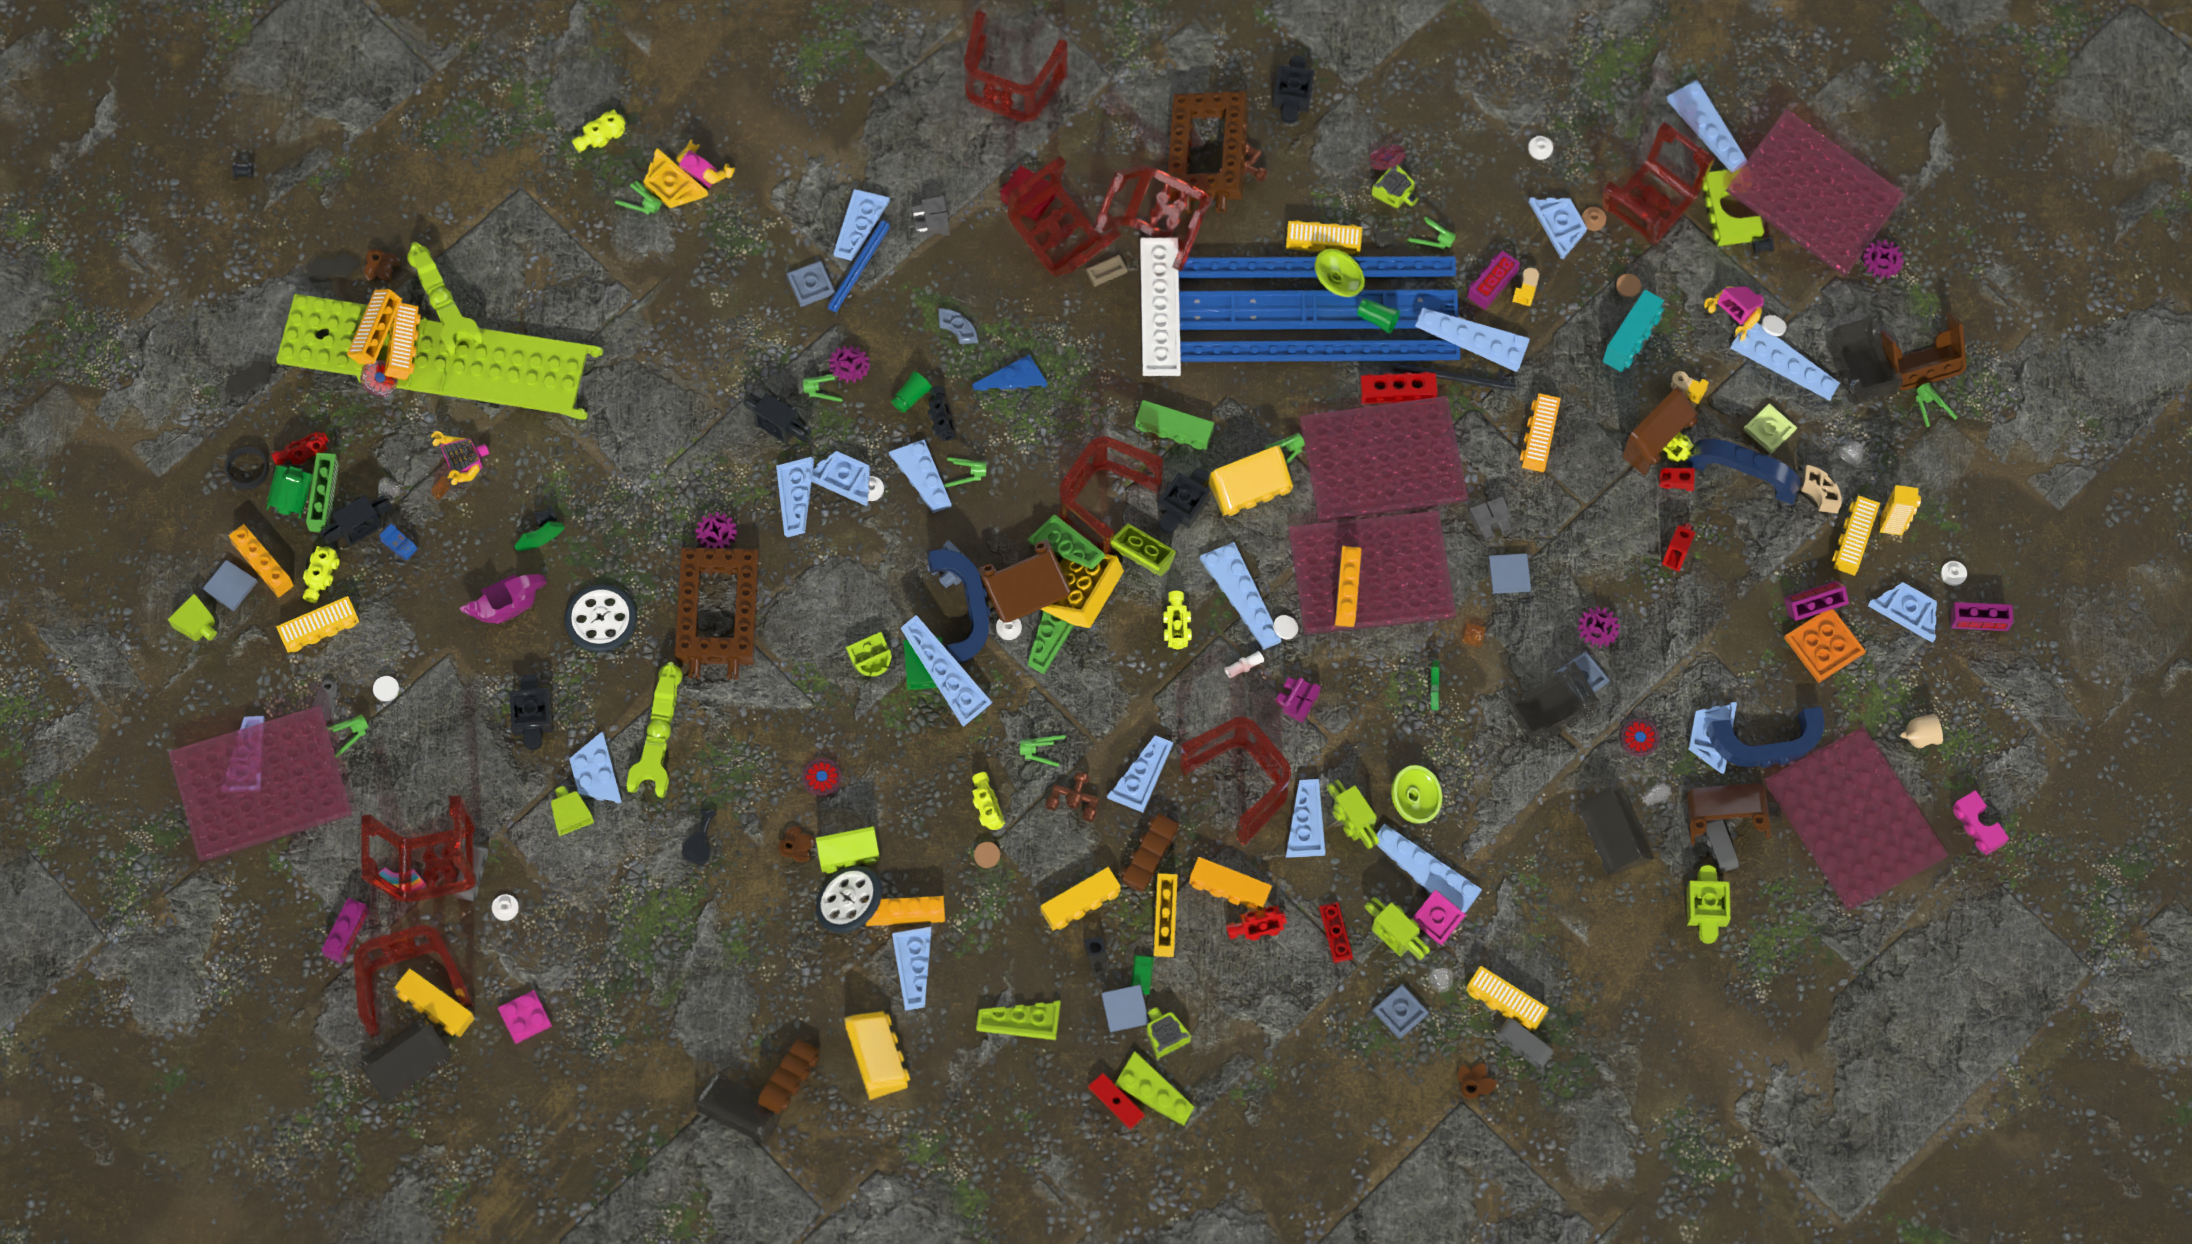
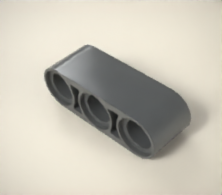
M1723 819L1708 820L1707 830L1703 835L1718 873L1738 868V859Z
M467 845L455 887V898L475 902L488 856L487 847Z
M1507 1018L1495 1033L1503 1043L1539 1069H1542L1554 1054L1548 1045L1511 1018Z

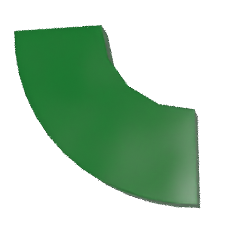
M548 521L538 530L524 533L514 547L517 551H527L540 547L559 535L565 526L561 522Z
M1433 660L1431 665V709L1439 710L1440 660Z

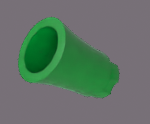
M1365 298L1357 310L1358 316L1380 327L1388 334L1393 331L1400 316V310L1384 306L1372 300L1369 301Z
M913 371L902 388L895 394L891 403L897 410L905 413L921 397L928 393L932 386L923 376Z

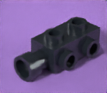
M935 386L930 389L931 399L933 400L928 402L930 408L928 415L934 424L932 431L942 441H949L956 437L952 412L950 411L949 404L945 401L946 393L944 387Z

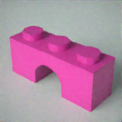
M1975 790L1956 801L1953 806V812L1965 825L1966 832L1972 835L1976 841L1977 848L1981 852L1983 851L1985 855H1988L2005 845L2009 837L1999 823L1992 826H1984L1979 822L1978 815L1983 813L1987 806Z

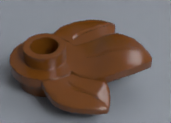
M372 249L366 255L367 264L364 268V274L369 281L377 276L384 281L391 282L392 268L399 267L401 265L400 260L392 253H383L379 249ZM377 255L379 259L373 260L372 256Z
M794 826L785 832L784 839L778 845V850L784 857H792L797 862H806L811 859L807 851L814 846L816 839L811 835L801 834L800 827Z
M1484 1063L1474 1066L1471 1070L1467 1066L1462 1065L1458 1071V1080L1462 1084L1461 1093L1467 1099H1475L1479 1094L1487 1095L1496 1087L1497 1081L1487 1078V1069ZM1472 1087L1474 1092H1468L1467 1088Z

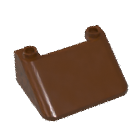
M1048 539L1036 543L1035 551L1037 555L1000 571H996L992 564H987L977 569L982 585L986 587L987 596L1002 622H1012L1065 599L1070 595V586Z
M1761 784L1693 788L1688 792L1687 802L1691 845L1695 844V836H1701L1706 832L1708 820L1752 817L1754 828L1758 831H1765L1766 839H1770L1766 791Z

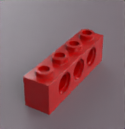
M1436 373L1365 374L1360 378L1361 404L1436 401ZM1414 384H1418V385H1420L1421 387H1420V388H1415L1413 385H1414ZM1395 385H1400V386H1402V388H1401V389H1397V388H1395L1394 386H1395ZM1376 386H1382L1383 389H1377Z

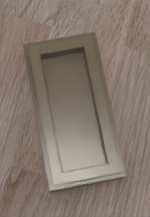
M1120 255L1086 269V273L1094 287L1121 276L1128 271Z

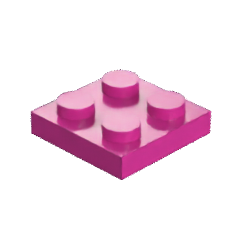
M1434 890L1412 919L1417 922L1419 928L1440 945H1443L1467 914L1439 891Z
M534 990L498 1008L515 1044L552 1026Z

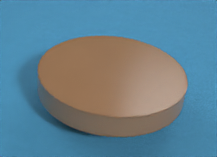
M1588 208L1582 214L1581 219L1588 230H1600L1606 223V215L1599 208Z
M1624 274L1617 280L1616 289L1624 297H1635L1641 290V282L1633 274Z
M983 842L976 847L974 859L979 866L991 868L999 862L1000 850L991 842Z

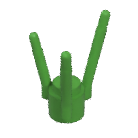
M635 181L637 186L632 183L630 186L645 197L642 203L644 208L615 200L616 204L642 211L647 215L650 212L655 214L662 204L660 199L650 193L638 181Z
M1425 217L1424 220L1427 224L1441 232L1438 237L1440 243L1408 238L1410 242L1435 246L1444 250L1446 246L1451 247L1456 234L1445 230L1434 221Z
M833 374L803 378L804 393H809V397L843 401L842 398L816 393V391L820 390L819 382L834 380L835 376Z
M1925 383L1917 389L1919 395L1916 399L1919 402L1927 427L1930 424L1923 401L1928 403L1935 400L1940 407H1943L1954 419H1957V416L1937 395L1929 383Z
M1296 433L1265 446V449L1274 446H1280V448L1286 446L1289 451L1293 450L1294 452L1285 460L1286 464H1288L1297 454L1302 452L1301 447L1305 446V442L1302 436Z
M948 457L947 460L953 461L954 464L970 466V474H974V476L946 483L943 486L946 488L971 481H981V476H986V461H971Z
M362 714L324 728L325 732L330 730L336 732L350 727L353 733H358L334 755V758H337L357 739L366 734L365 729L369 727Z
M1056 735L1035 739H1021L1020 755H1025V759H1032L1058 767L1059 763L1032 754L1036 753L1037 746L1053 745L1054 742L1052 740L1064 739L1066 736Z

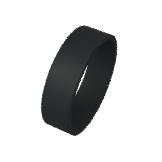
M242 447L236 449L228 456L225 463V471L230 482L237 488L253 489L260 486L266 480L269 466L264 454L260 450L253 447ZM246 453L260 456L265 462V468L258 479L249 483H240L230 477L229 468L235 458Z

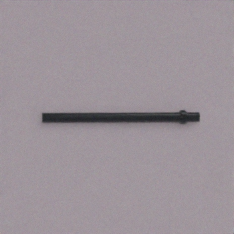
M1396 363L1393 371L1410 372L1412 374H1420L1421 372L1436 373V378L1498 388L1500 391L1516 390V384L1507 383L1506 380L1496 381Z

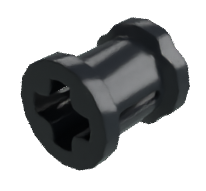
M233 162V178L249 177V179H252L254 176L253 162H249V164Z
M1772 236L1761 239L1752 238L1753 253L1758 254V252L1768 250L1773 252L1774 241Z
M551 505L542 511L533 512L539 527H542V524L548 521H557Z

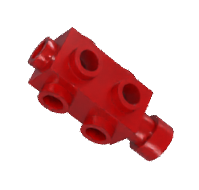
M317 431L308 434L298 441H292L289 445L284 446V450L280 452L275 451L271 453V456L276 466L284 465V462L291 460L293 465H299L306 462L312 456L316 457L317 453H324L325 450H328L326 443L329 441L324 432L320 433Z
M1278 905L1269 906L1265 909L1241 914V923L1234 924L1233 922L1226 924L1229 939L1238 938V935L1244 934L1246 939L1254 941L1260 939L1262 935H1278L1280 931L1284 930L1283 924H1287L1285 913L1280 912Z

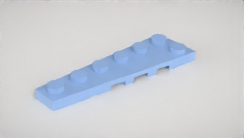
M1697 80L1667 96V101L1731 173L1747 165L1745 156Z
M1756 323L1751 330H1747L1745 340L1740 341L1742 333L1737 335L1731 349L1812 392L1831 400L1840 383L1778 337L1768 334L1759 323Z
M1386 824L1377 833L1379 839L1377 846L1392 860H1395L1404 871L1406 870L1430 895L1434 890H1437L1466 913L1481 893V888Z

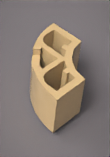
M1806 465L1802 475L1801 491L1810 494L1818 504V511L1838 513L1842 500L1837 484H1834L1826 472Z

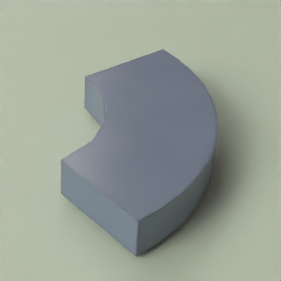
M939 309L940 328L953 332L957 336L959 344L978 343L976 330L970 321L956 311Z

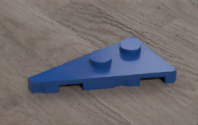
M1027 355L972 384L974 390L986 391L988 388L1004 390L1040 385L1041 387H1046L1047 381L1030 355Z

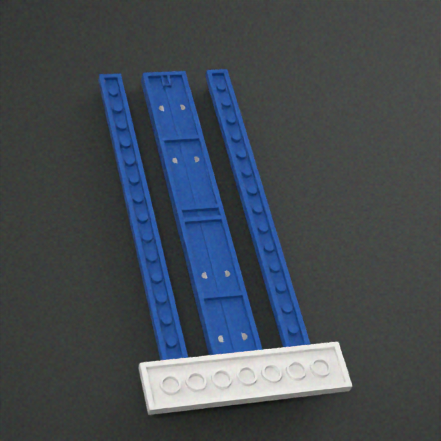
M1141 238L1143 376H1180V362L1460 360V346L1441 340L1180 342V330L1381 329L1357 315L1358 307L1364 298L1400 310V316L1394 329L1418 328L1415 325L1422 308L1460 319L1464 318L1458 317L1457 290H1361L1360 293L1353 297L1339 296L1329 290L1179 291V278L1317 277L1314 267L1316 257L1178 258V238ZM1455 256L1352 257L1360 266L1364 277L1456 276Z

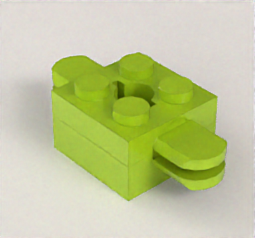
M1338 779L1333 782L1334 785L1332 783L1328 784L1327 789L1335 800L1334 811H1332L1337 821H1341L1344 825L1343 829L1348 837L1351 836L1354 841L1360 838L1367 849L1372 848L1373 844H1379V839L1373 831L1377 816L1358 788L1353 786L1345 790Z
M1705 865L1698 872V881H1690L1686 888L1687 926H1699L1700 940L1710 944L1715 942L1719 936L1718 926L1727 927L1730 922L1729 882H1717V871L1713 866Z
M1373 897L1365 905L1366 910L1375 918L1372 931L1400 957L1409 950L1416 958L1422 960L1424 954L1427 955L1430 952L1428 946L1418 938L1419 925L1413 919H1408L1400 906H1395L1391 902L1385 907L1376 897Z

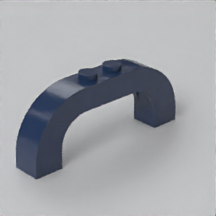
M1703 439L1694 444L1695 446L1692 448V453L1686 465L1702 471L1705 470L1706 465L1711 463L1728 466L1767 481L1777 490L1775 499L1791 505L1794 504L1801 481L1799 476L1784 463L1724 440Z
M952 550L929 551L927 558L930 573L941 571L954 573L961 579L964 586L971 633L965 641L946 645L945 647L960 665L972 659L986 642L989 632L988 616H990L989 605L985 603V598L987 597L986 587L982 586L979 572L974 564L962 554Z
M1822 707L1803 709L1798 714L1801 728L1800 737L1797 740L1759 746L1745 745L1736 738L1730 719L1711 722L1707 727V732L1712 746L1725 760L1743 767L1761 766V768H1766L1775 763L1786 765L1790 761L1800 759L1808 754L1822 737L1824 715Z

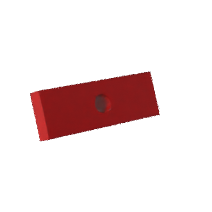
M1339 903L1319 906L1333 963L1353 959ZM1333 930H1338L1339 933L1335 934Z
M1104 1073L1088 1086L1129 1130L1145 1117ZM1114 1100H1119L1120 1103H1119V1104H1114L1113 1101H1114Z

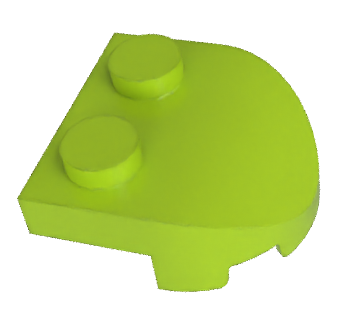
M881 632L845 647L854 668L859 673L866 676H878L888 669L892 656Z

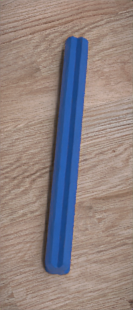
M882 220L829 302V310L837 312L890 228L888 222Z

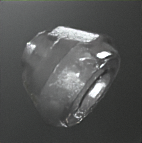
M1849 441L1839 448L1840 457L1848 464L1858 465L1862 462L1864 450L1859 442Z
M388 477L382 478L379 482L378 497L386 495L388 501L395 500L396 496L400 495V485H397L396 481Z
M1449 968L1436 969L1431 971L1427 978L1433 989L1438 990V992H1446L1453 985L1454 972Z

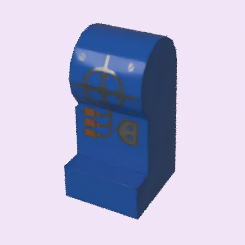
M392 523L379 535L381 542L404 560H408L418 550L415 544L398 531Z

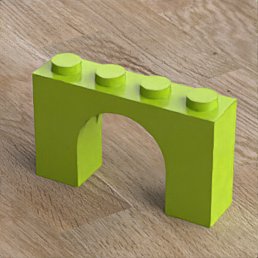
M1749 167L1740 168L1733 173L1729 170L1705 173L1704 179L1701 180L1702 191L1706 193L1705 205L1710 210L1709 222L1710 224L1713 223V239L1717 240L1718 246L1752 242V238L1761 239L1764 234L1760 216L1734 218L1727 215L1720 205V200L1727 195L1750 192L1752 179Z

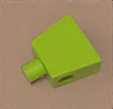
M195 594L168 619L174 629L194 641H198L202 636L210 641L217 634L212 628L215 624L213 616Z
M561 786L555 790L557 799L552 800L551 805L559 836L594 823L590 811L577 791L569 794L566 786Z

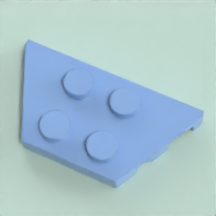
M1530 198L1529 203L1561 260L1564 259L1586 233L1587 227L1570 199L1561 198L1557 200L1547 198L1546 200H1535V198Z
M836 451L828 459L819 462L817 467L813 469L811 482L865 506L868 505L869 465Z
M1904 582L1897 585L1893 590L1885 592L1881 597L1870 601L1868 606L1928 641L1934 642L1936 638L1935 612L1937 601Z
M1736 702L1722 707L1715 706L1709 710H1698L1694 715L1689 750L1722 774L1725 772L1727 760L1721 757L1712 746L1707 727L1711 722L1730 719L1733 728Z
M602 732L570 758L578 794L584 798L593 797L596 800L604 801L605 799L615 801V803H622Z

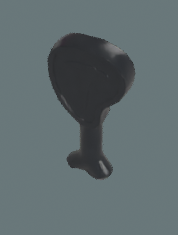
M703 808L700 810L703 815L700 829L686 840L682 848V857L685 861L695 865H702L710 859V850L706 844L710 820L717 815L715 809L708 811Z

